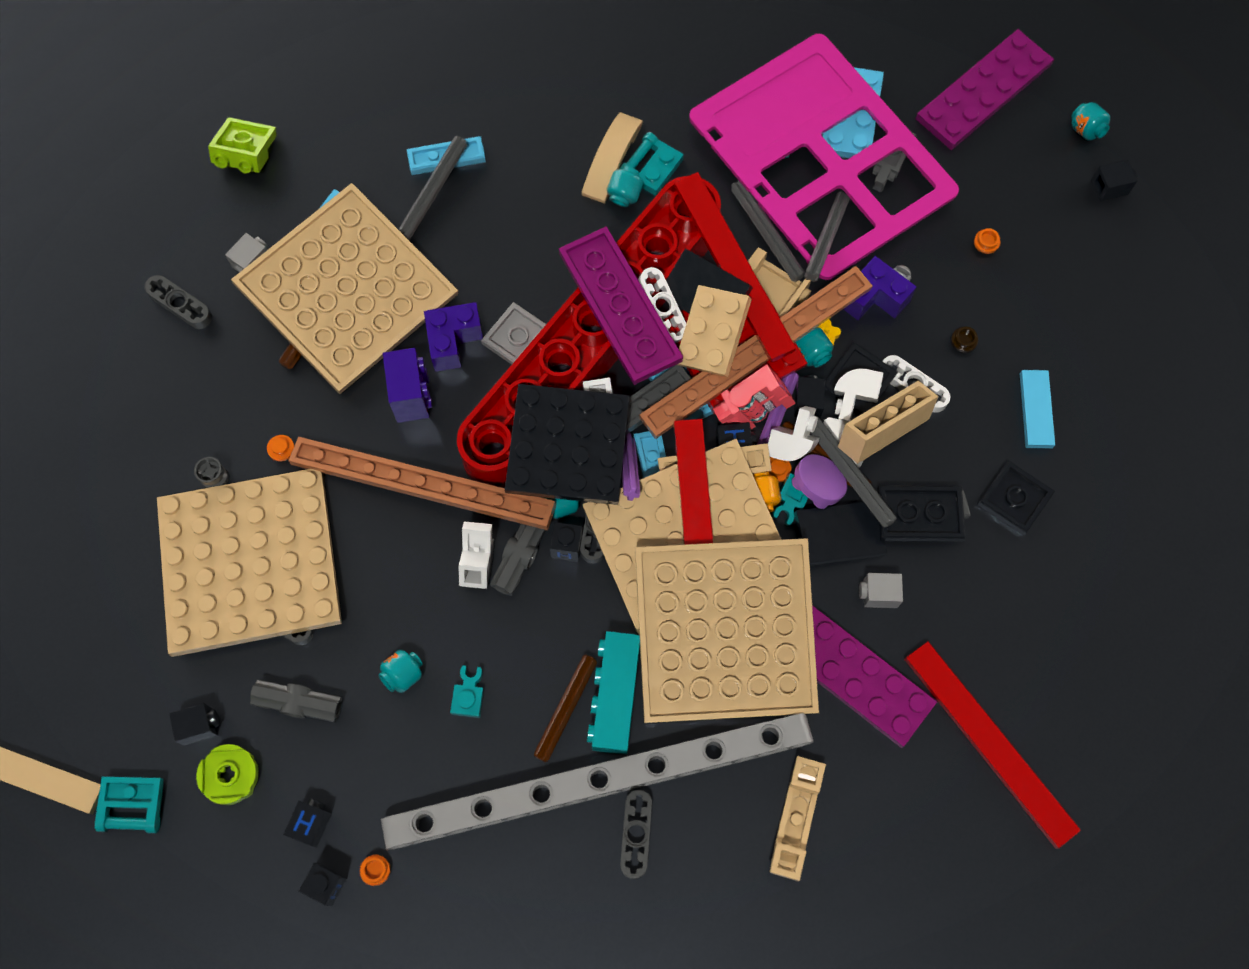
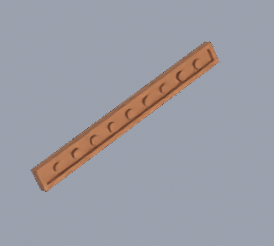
M855 266L783 315L780 320L791 340L795 343L869 292L872 284L859 268ZM756 335L737 347L728 377L702 371L641 413L639 418L652 436L657 439L674 427V421L684 420L768 362L769 359Z
M298 437L288 460L291 465L317 470L340 478L544 530L549 529L556 508V502L536 496L505 493V488Z

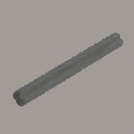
M460 136L453 138L398 229L409 241L467 146L466 140Z
M740 181L734 182L732 184V192L793 282L801 280L805 274L803 268L763 209L759 206L757 200L744 188Z
M842 191L836 195L804 274L806 280L815 282L819 278L850 200L848 195Z
M818 417L814 432H810L812 436L820 438L819 445L884 528L892 525L897 519L895 514L853 460L838 448L839 442Z

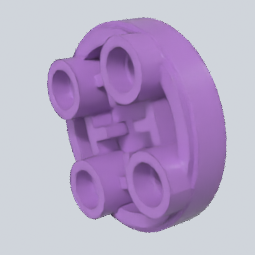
M811 454L805 456L797 464L795 476L792 478V485L811 499L816 507L825 509L828 505L836 504L846 494L847 480L830 459L821 455Z

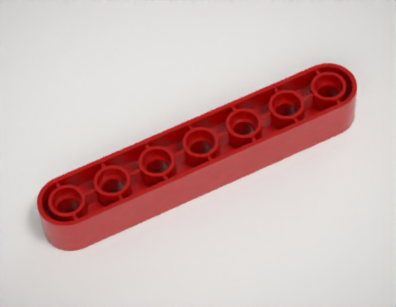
M687 176L678 177L668 182L616 242L637 279L645 269L654 267L659 269L667 280L685 248L700 257H703L709 250L691 217H684L690 215L674 188V182ZM702 179L720 211L721 200L719 193L711 183ZM653 252H660V253H663V254H662V255H654V254H651V253H653ZM648 275L645 282L646 284H652L654 287L657 280L655 278L651 279ZM579 288L573 292L461 424L457 434V447L465 471L471 480L501 488L505 487L518 384L584 391L583 381L602 379L618 360V356L603 330L598 332H587L584 330L591 326L600 327ZM655 290L651 296L654 297L659 291L656 292ZM656 300V308L659 310L666 300ZM560 364L571 367L565 372L550 370L552 367ZM492 443H500L504 446L503 450L497 454L486 455L482 453V449Z

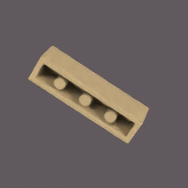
M920 381L913 383L846 423L838 448L857 464L929 420L939 396Z

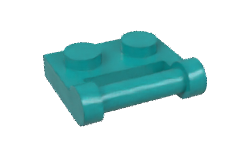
M647 132L642 138L643 142L629 161L623 163L619 169L624 170L625 166L635 169L650 149L656 151L638 174L643 180V189L656 196L681 164L684 154L658 140L653 133Z
M102 777L95 818V830L97 832H107L109 829L146 830V833H158L164 779ZM110 808L147 809L146 818L110 817L109 814Z

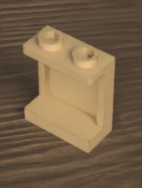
M758 247L748 260V263L781 318L797 307L799 303L808 299L811 294V290H809L811 280L805 279L803 282L800 280L793 282L785 271L766 261L767 252Z

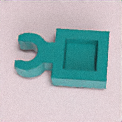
M792 473L787 475L780 489L781 501H783L781 506L776 507L772 512V518L775 519L781 511H784L787 514L785 525H790L795 517L794 508L803 510L808 500V497L802 491L795 489L792 485V478L795 476Z
M463 665L460 669L463 685H454L450 713L451 715L480 718L484 689L476 687V685L481 681L483 671L481 667H477L476 675L470 678L466 675L467 666Z

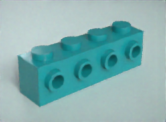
M606 631L605 640L600 639L598 656L603 657L602 668L596 667L594 685H599L598 696L592 697L591 713L596 714L595 725H589L587 742L592 743V751L627 755L640 648L639 635Z

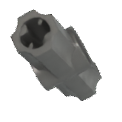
M524 524L520 525L515 537L512 536L504 548L503 560L490 583L491 587L505 595H513L525 570L528 571L532 566L538 552L537 547L546 530Z
M257 680L250 694L251 705L277 710L281 714L302 719L310 717L336 723L342 709L341 697L314 692L308 687L296 684L285 686Z

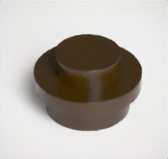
M961 327L954 331L951 343L960 352H971L978 344V336L971 327Z

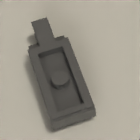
M895 151L874 165L872 174L877 175L872 189L882 192L887 180L893 182L895 177L897 178L907 157L902 151Z

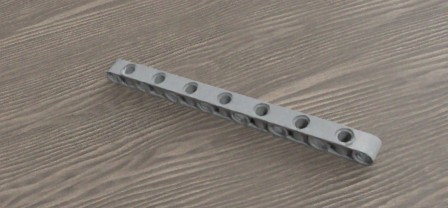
M801 713L423 807L381 819L386 850L402 848L809 745L814 740L807 716ZM765 731L773 732L777 738L776 744H766L762 739V733ZM715 745L720 749L721 756L718 759H710L705 753V748ZM654 759L661 760L665 766L664 771L659 774L652 773L648 768L649 762ZM597 773L604 774L608 779L607 784L603 788H596L591 784L592 777ZM539 788H547L550 791V797L544 803L534 800L535 791ZM483 802L490 803L492 806L491 813L484 818L478 817V805ZM430 816L433 820L432 828L428 832H421L419 829L420 820Z

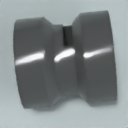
M204 457L195 464L194 475L205 488L226 485L228 483L229 474L216 458Z

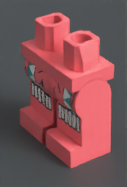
M766 364L735 385L731 391L727 389L722 392L721 395L724 401L715 406L713 410L722 424L750 423V429L756 427L754 423L763 421L773 409L780 405L788 409L796 403L784 382Z

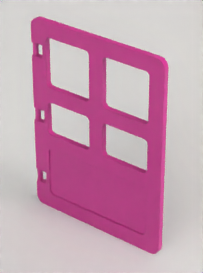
M815 34L690 111L689 120L691 124L708 141L715 153L744 188L752 194L759 206L793 247L801 253L808 264L812 256L803 246L810 243L815 249L818 241L797 217V214L834 190L842 189L872 223L874 229L837 253L827 255L819 278L823 280H830L954 200L959 192L957 183L823 34ZM866 110L887 135L848 160H843L822 137V134L858 111ZM714 129L721 136L717 141L709 134ZM806 147L827 173L788 198H782L761 172L799 148ZM900 150L929 181L934 190L899 213L890 215L857 176L895 151ZM761 185L768 195L762 197L755 188Z

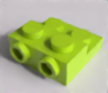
M228 117L208 145L211 163H214L219 168L234 167L243 173H259L269 158L268 148L277 136L276 127Z

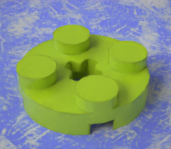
M232 744L220 745L212 749L211 753L205 759H202L197 769L196 780L200 791L209 800L220 805H233L250 797L257 784L259 774L254 756L243 748ZM226 767H231V771L235 772V776L231 778L230 782L226 783V780L221 778L220 775L226 772Z

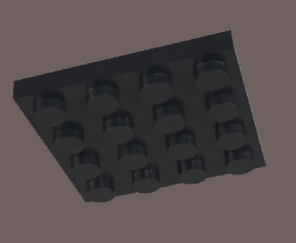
M518 384L505 493L618 505L629 395Z

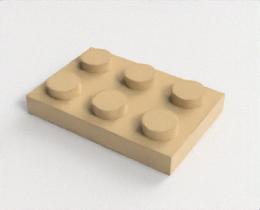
M698 285L679 347V351L683 356V362L677 365L728 377L752 299L747 295Z

